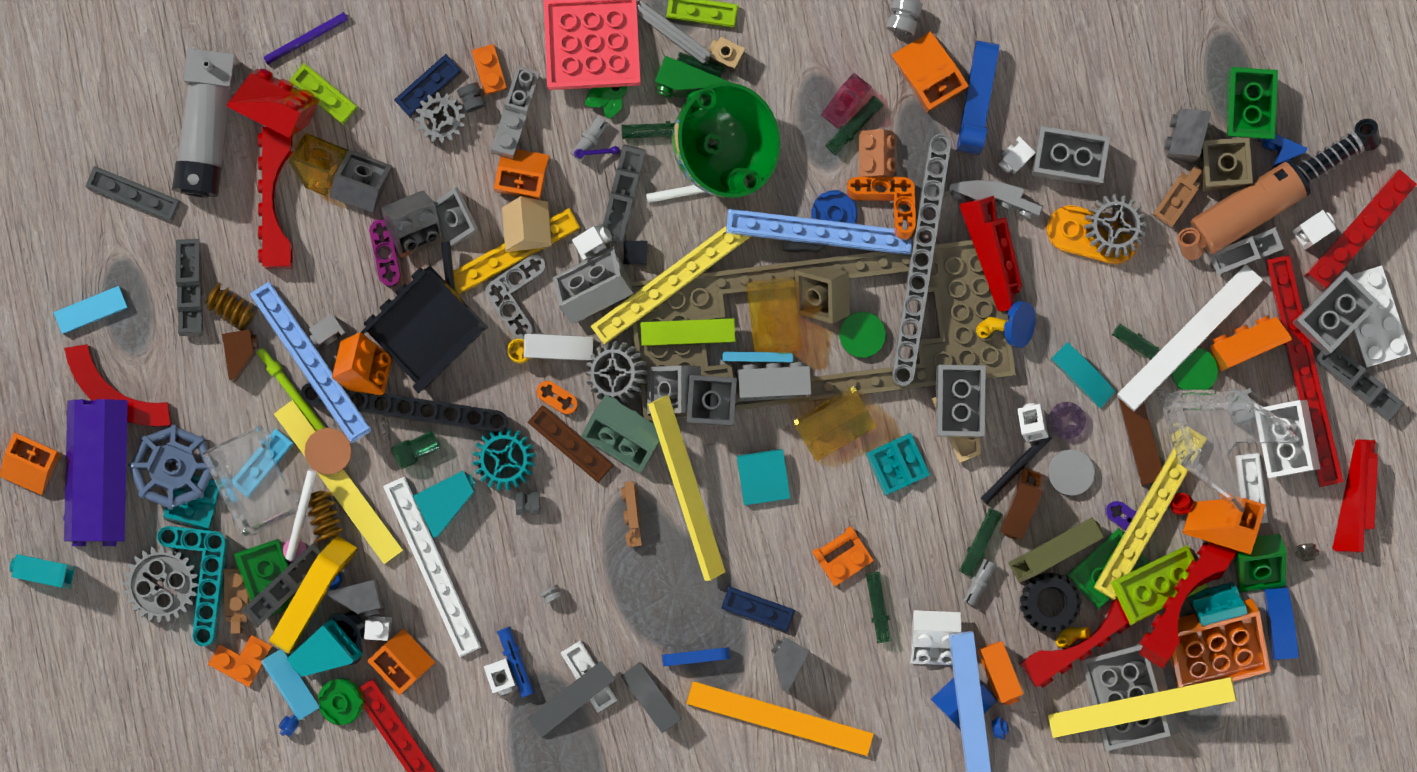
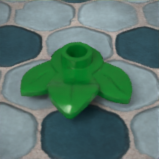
M627 86L620 87L618 91H613L611 87L593 88L586 96L585 105L592 108L603 107L606 118L610 119L620 112L622 97L627 92Z

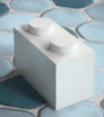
M1322 210L1292 230V233L1303 249L1306 250L1336 230L1334 226L1335 220L1328 212L1325 213Z

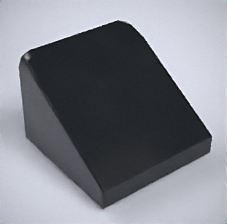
M624 241L623 264L647 266L648 241Z

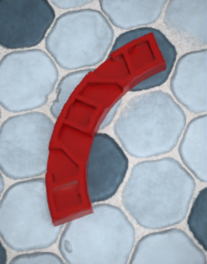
M88 344L64 348L71 373L90 400H128L127 422L153 427L172 425L168 402L149 403L138 401L121 394L109 385L97 370Z

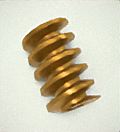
M219 282L206 299L207 310L212 311L215 309V315L217 316L223 313V320L227 321L231 318L230 324L232 326L239 323L238 329L240 331L245 330L253 320L258 309L252 312V303L246 307L243 306L244 298L237 302V293L229 297V288L221 292L222 284Z
M322 490L311 493L308 508H312V510L307 515L308 517H315L310 522V525L318 526L313 530V534L321 535L315 542L335 537L343 530V528L335 527L340 522V519L332 518L338 511L329 508L335 503V501L327 500L332 495V492Z

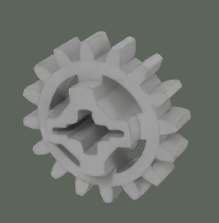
M439 92L436 93V98L434 99L428 95L429 101L426 103L421 100L420 103L423 108L416 109L420 117L415 118V122H421V125L417 127L418 131L424 129L423 137L426 138L431 135V142L433 143L436 138H439L440 142L444 143L445 137L452 141L453 133L460 135L457 128L464 127L460 119L465 118V114H459L463 106H456L457 99L454 98L450 101L449 94L447 93L444 98H441ZM440 102L438 108L434 110L428 109L432 104ZM448 106L453 108L456 118L449 116L447 112ZM442 108H444L443 115L447 119L446 121H441L438 128H436L437 120L434 118V115H439ZM424 118L431 120L433 124L432 131L426 126ZM445 126H452V129L448 132L440 133L441 129Z

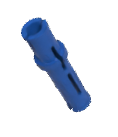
M511 626L497 631L504 649L502 652L503 656L507 657L521 698L535 693L519 652L521 647L520 645L517 646ZM508 640L510 642L516 660L513 659L512 653L507 643ZM516 664L519 666L524 683H522Z

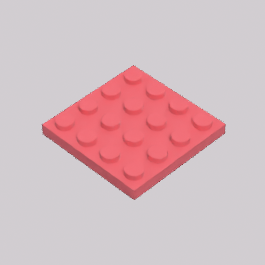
M543 0L548 90L641 86L636 0Z

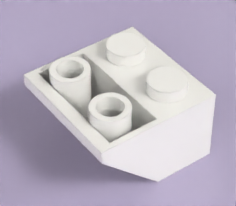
M913 611L911 664L952 665L949 635L961 633V612Z

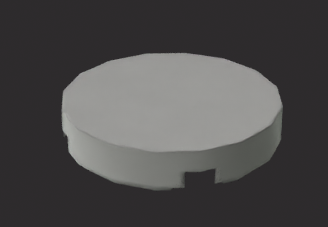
M1069 449L1061 451L1053 457L1049 463L1047 474L1049 482L1057 492L1062 495L1074 496L1082 494L1089 489L1094 480L1095 470L1092 461L1086 454L1078 450Z

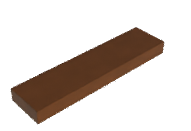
M1118 398L1141 486L1153 483L1162 467L1145 404L1143 402L1135 411H1132Z
M542 405L527 422L597 483L614 466L545 406Z

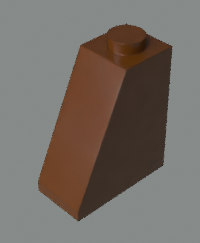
M1026 467L1023 468L1001 525L1000 532H1003L1006 537L1023 540L1043 493L1044 474Z

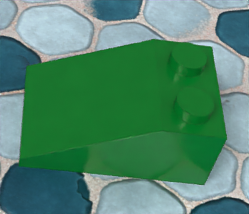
M665 56L655 79V89L658 90L659 95L670 99L671 96L681 98L688 97L691 92L703 89L709 85L729 81Z
M1231 67L1229 69L1226 86L1227 137L1275 139L1278 70Z

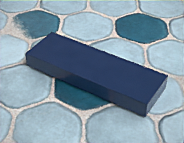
M445 54L399 94L394 101L410 118L416 113V109L423 107L420 103L421 100L427 103L429 101L428 95L433 98L437 92H440L462 71Z
M730 586L721 609L788 632L795 612L792 608Z

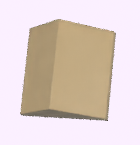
M520 196L502 207L506 252L552 246L549 203L547 201Z

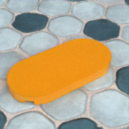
M1067 205L1057 209L1048 219L1046 226L1048 239L1055 248L1063 252L1109 264L1124 263L1136 252V250L1132 252L1127 247V256H1124L1120 250L1119 257L1115 258L1113 250H1111L1108 257L1105 256V248L1098 253L1096 251L1100 246L1098 243L1091 247L1090 243L1094 238L1085 237L1091 230L1084 229V225L1091 224V222L1086 221L1084 218L1086 215H1093L1086 208ZM1100 213L1099 218H1112L1113 216ZM1117 219L1110 224L1111 229L1114 230L1113 234L1121 228ZM1124 219V221L1127 224H1130L1131 227H1133V225L1129 221ZM1097 225L1101 237L1108 241L1107 231L1100 227V225ZM1118 234L1114 244H1122L1129 241L1132 234Z

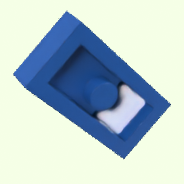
M1275 134L1274 140L1258 139V142L1262 143L1263 148L1270 151L1278 150L1272 167L1278 166L1288 159L1292 160L1300 157L1308 149Z

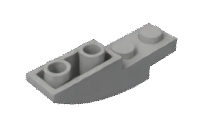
M517 66L491 147V154L513 160L528 118L540 72Z
M964 181L951 184L947 191L951 193L953 199L964 202V199L973 201L994 196L995 202H998V207L1008 211L1011 208L1020 211L1019 215L1027 219L1037 218L1042 209V206L1021 198L1024 189L1001 182Z

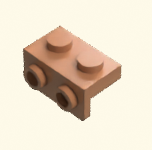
M886 129L859 131V177L895 176L896 160L894 159V148L896 147V137L893 131Z

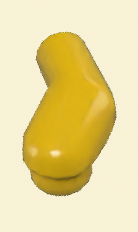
M987 317L978 324L976 333L979 338L984 339L995 330L1004 332V324L1008 320Z
M1088 627L1066 628L1056 638L1055 643L1057 647L1066 649L1077 639H1088L1090 637V630Z

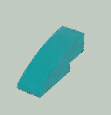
M1066 342L1050 359L1066 375V378L1099 409L1116 392L1070 343Z

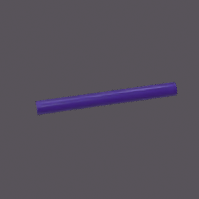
M343 12L265 55L263 58L268 65L346 22L348 18Z

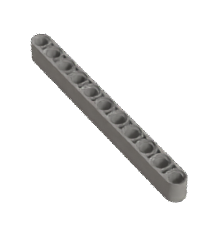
M943 134L935 135L928 146L892 370V381L899 387L908 386L913 381L951 149L950 139ZM942 141L945 143L946 149L942 152L936 151L933 143ZM939 164L942 168V173L933 174L930 171V165ZM930 186L936 187L938 196L929 197L926 189ZM930 209L934 212L935 218L933 220H926L922 212ZM922 232L929 233L931 241L929 243H922L919 240V234ZM918 255L925 256L928 261L927 265L918 266L915 262V257ZM920 278L924 282V287L918 290L914 289L911 284L912 279ZM910 301L918 302L920 311L916 313L911 312L908 309V303ZM906 324H913L917 330L916 334L913 336L907 335L904 331V326ZM901 348H911L913 356L909 359L903 358L900 354ZM899 370H906L909 374V380L906 382L899 381L896 375Z

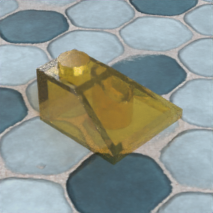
M305 133L289 157L288 162L305 188L327 196L331 191L334 175L348 150Z

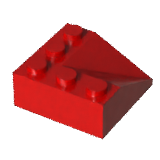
M257 69L250 73L229 100L227 107L290 138L309 125L319 99L315 98L314 94L308 90H299L293 87L294 84L288 80H279L273 77V74L266 69Z

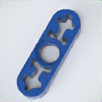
M729 647L662 655L663 666L731 659Z

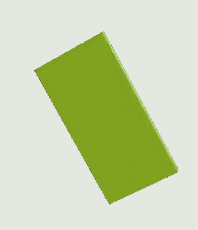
M1188 545L1110 582L1130 625L1163 610L1164 608L1162 607L1168 597H1175L1177 591L1174 588L1181 577L1186 580L1189 573L1185 571L1192 560H1195ZM1207 584L1198 587L1189 596L1207 588Z

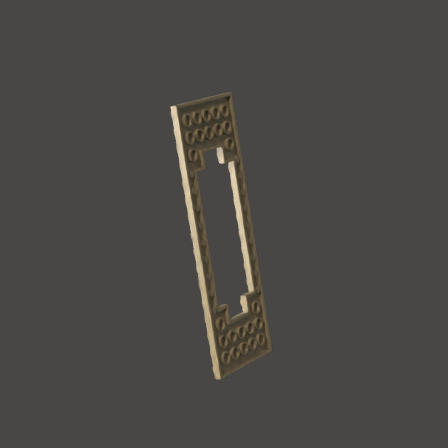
M972 240L935 244L928 293H934L939 338L920 340L918 349L919 364H916L913 381L908 386L899 387L893 383V367L810 377V398L739 401V386H736L735 411L936 386V367L938 365L986 366L985 380L1015 376L1012 345L1007 343L1004 332L995 330L984 339L979 338L976 333L978 324L987 317L1008 320L1007 311H998ZM870 252L702 273L632 325L636 353L643 355L639 361L647 363L642 367V370L647 371V367L701 366V376L733 378L732 364L708 366L706 344L642 346L641 322L726 318L723 295L795 286V270L833 267L848 271L849 279L908 273L911 255ZM918 255L915 257V262L918 266L927 265L928 261L925 256ZM920 278L912 279L911 284L914 289L918 290L924 287L923 280ZM652 280L631 282L633 293L635 294ZM899 370L896 375L899 381L906 382L909 380V374L906 370ZM642 375V379L647 381V375ZM647 383L640 384V387L643 389L641 399L644 418L648 421H653L651 414H647ZM687 410L685 413H675L676 418L687 417Z

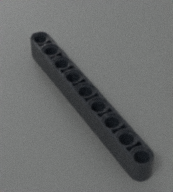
M310 383L302 387L301 397L305 402L311 405L326 407L319 396L314 400L307 398V391L313 388ZM342 387L352 402L356 395L364 396V404L356 407L362 413L487 432L493 431L494 433L502 430L505 431L509 424L507 416L498 410L386 393L376 395L350 391ZM380 398H385L388 401V406L384 410H377L376 402ZM402 402H409L411 404L409 413H400L399 406ZM426 405H431L434 407V414L426 418L422 415V409ZM448 409L457 410L458 415L455 420H446L445 413ZM477 412L481 416L480 422L472 425L469 423L468 417L471 413ZM493 417H503L504 423L500 428H494L491 425Z

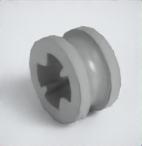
M557 584L540 594V597L545 599V605L563 595L562 592L557 590Z

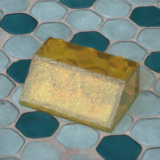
M793 277L746 282L754 352L802 350Z
M854 386L793 421L797 431L816 461L877 427Z

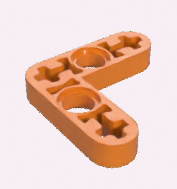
M853 177L848 181L847 195L853 200L893 201L895 235L904 240L914 236L916 228L915 185L911 179L907 177ZM877 185H883L887 190L880 193L874 188ZM855 186H859L860 191H855ZM891 186H894V192H891ZM901 187H906V191H902ZM900 205H908L911 209L908 212H902L898 207ZM903 220H907L908 230H903Z

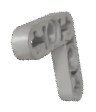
M539 255L527 257L491 281L486 287L488 299L516 339L524 340V336L522 334L517 335L518 327L515 323L510 326L509 322L516 320L519 315L523 317L519 319L520 324L528 326L526 329L527 334H532L533 328L512 297V294L544 273L546 264ZM532 260L535 262L540 261V270L537 272L535 269L529 271L528 274L531 277L527 279L520 267L524 266L525 269L531 267L530 262ZM514 272L522 275V282L518 285H513L509 282V276ZM493 286L497 288L502 287L500 291L504 299L506 296L510 298L503 301L499 307L496 305V303L500 302L498 297L490 295ZM511 304L516 308L514 316L506 317L503 315V307L505 305Z

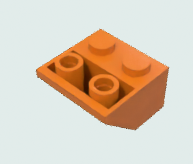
M516 149L513 160L501 156L497 168L494 191L506 195L541 200L550 155Z
M359 332L340 341L332 378L347 390L383 395L392 358L386 351Z
M14 432L4 453L0 477L43 496L62 453Z
M404 628L367 660L398 695L406 692L436 663Z

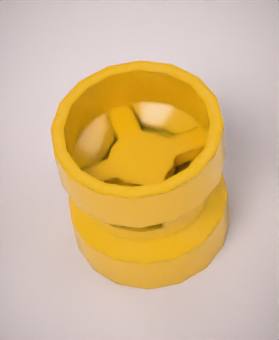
M515 339L509 343L507 353L513 362L523 364L530 359L524 358L523 339Z

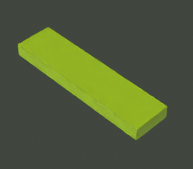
M734 318L641 322L642 346L735 343Z

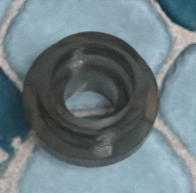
M1301 544L1297 546L1295 555L1297 558H1301V561H1313L1319 555V550L1316 549V544Z

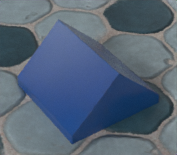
M953 677L931 700L961 731ZM980 682L983 711L986 713L997 700Z

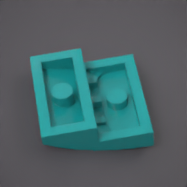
M911 433L865 453L884 496L930 476Z
M783 449L737 456L744 505L790 499Z
M194 476L192 483L197 486L201 477ZM210 479L202 499L198 498L174 507L173 510H168V507H166L163 515L164 520L210 530L221 482ZM188 486L182 490L174 491V497L192 490Z
M1233 582L1206 588L1188 597L1193 611L1202 626L1248 614L1246 605L1241 600L1238 588Z

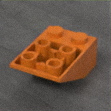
M931 31L891 55L926 114L964 93L969 87L955 63Z
M1246 498L1193 501L1194 507L1188 513L1182 534L1251 555L1266 504Z

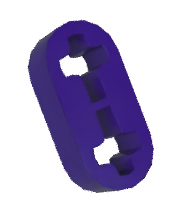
M1113 501L1107 505L1105 514L1111 522L1126 531L1130 525L1126 520L1128 518L1132 520L1136 511L1123 502ZM1120 506V512L1125 515L1124 519L1118 515L1112 517L1113 511L1110 510L1111 507Z

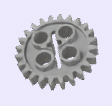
M164 546L160 547L159 552H157L155 547H151V554L143 550L142 559L134 556L136 565L128 563L129 568L132 569L131 573L124 572V575L129 577V581H124L122 584L129 586V589L125 590L123 594L131 596L126 602L135 603L132 611L141 609L139 617H144L148 614V621H152L157 616V621L162 623L163 616H165L166 620L170 622L172 621V614L176 618H181L179 611L182 610L187 613L189 611L186 604H195L190 598L191 596H197L193 588L198 587V583H194V579L198 578L199 575L192 574L191 572L196 566L187 565L190 561L189 557L181 559L183 556L182 551L174 555V548H170L167 553ZM159 561L163 565V570L160 574L156 575L152 571V566L155 562ZM146 572L157 580L165 579L164 584L179 592V596L173 595L167 589L160 588L158 590L159 585L144 577L143 574ZM176 574H180L183 578V583L179 587H175L172 583V578ZM143 582L150 584V592L146 595L140 592V585ZM163 594H167L170 597V604L167 607H162L159 602Z

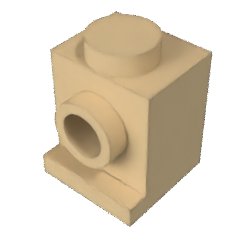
M720 36L718 41L713 40L708 51L711 52V61L735 72L745 53V48ZM723 48H728L730 50V53L728 55H723L721 53V50Z

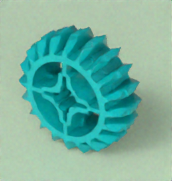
M511 428L507 429L506 435H503V430L499 431L497 436H495L493 431H489L492 438L488 440L483 435L481 438L486 442L484 446L480 443L476 444V447L481 449V452H473V456L480 457V460L473 461V465L481 466L475 473L478 475L484 472L485 475L480 480L485 482L489 478L488 487L490 488L495 482L499 491L502 488V484H505L506 490L510 491V483L512 482L516 488H519L517 480L521 479L522 482L526 483L527 479L523 476L524 473L530 476L533 474L527 467H535L536 465L535 462L529 461V458L536 457L535 453H528V450H531L533 445H524L528 440L526 436L521 440L518 439L521 434L520 431L511 436ZM498 441H510L502 451L490 448L492 444ZM516 444L520 446L523 452V465L513 459L512 454ZM494 453L499 456L500 454L504 456V453H508V458L515 465L510 463L500 465L501 461ZM486 454L496 460L495 470L492 474H490L485 464ZM511 467L519 471L510 478H498L506 468Z

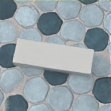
M524 334V358L593 360L590 356L593 354V337Z
M1260 454L1235 456L1240 498L1266 504ZM1266 506L1261 524L1268 523Z
M581 640L561 652L576 679L596 665ZM608 685L591 698L590 701L598 713L616 702L617 698Z

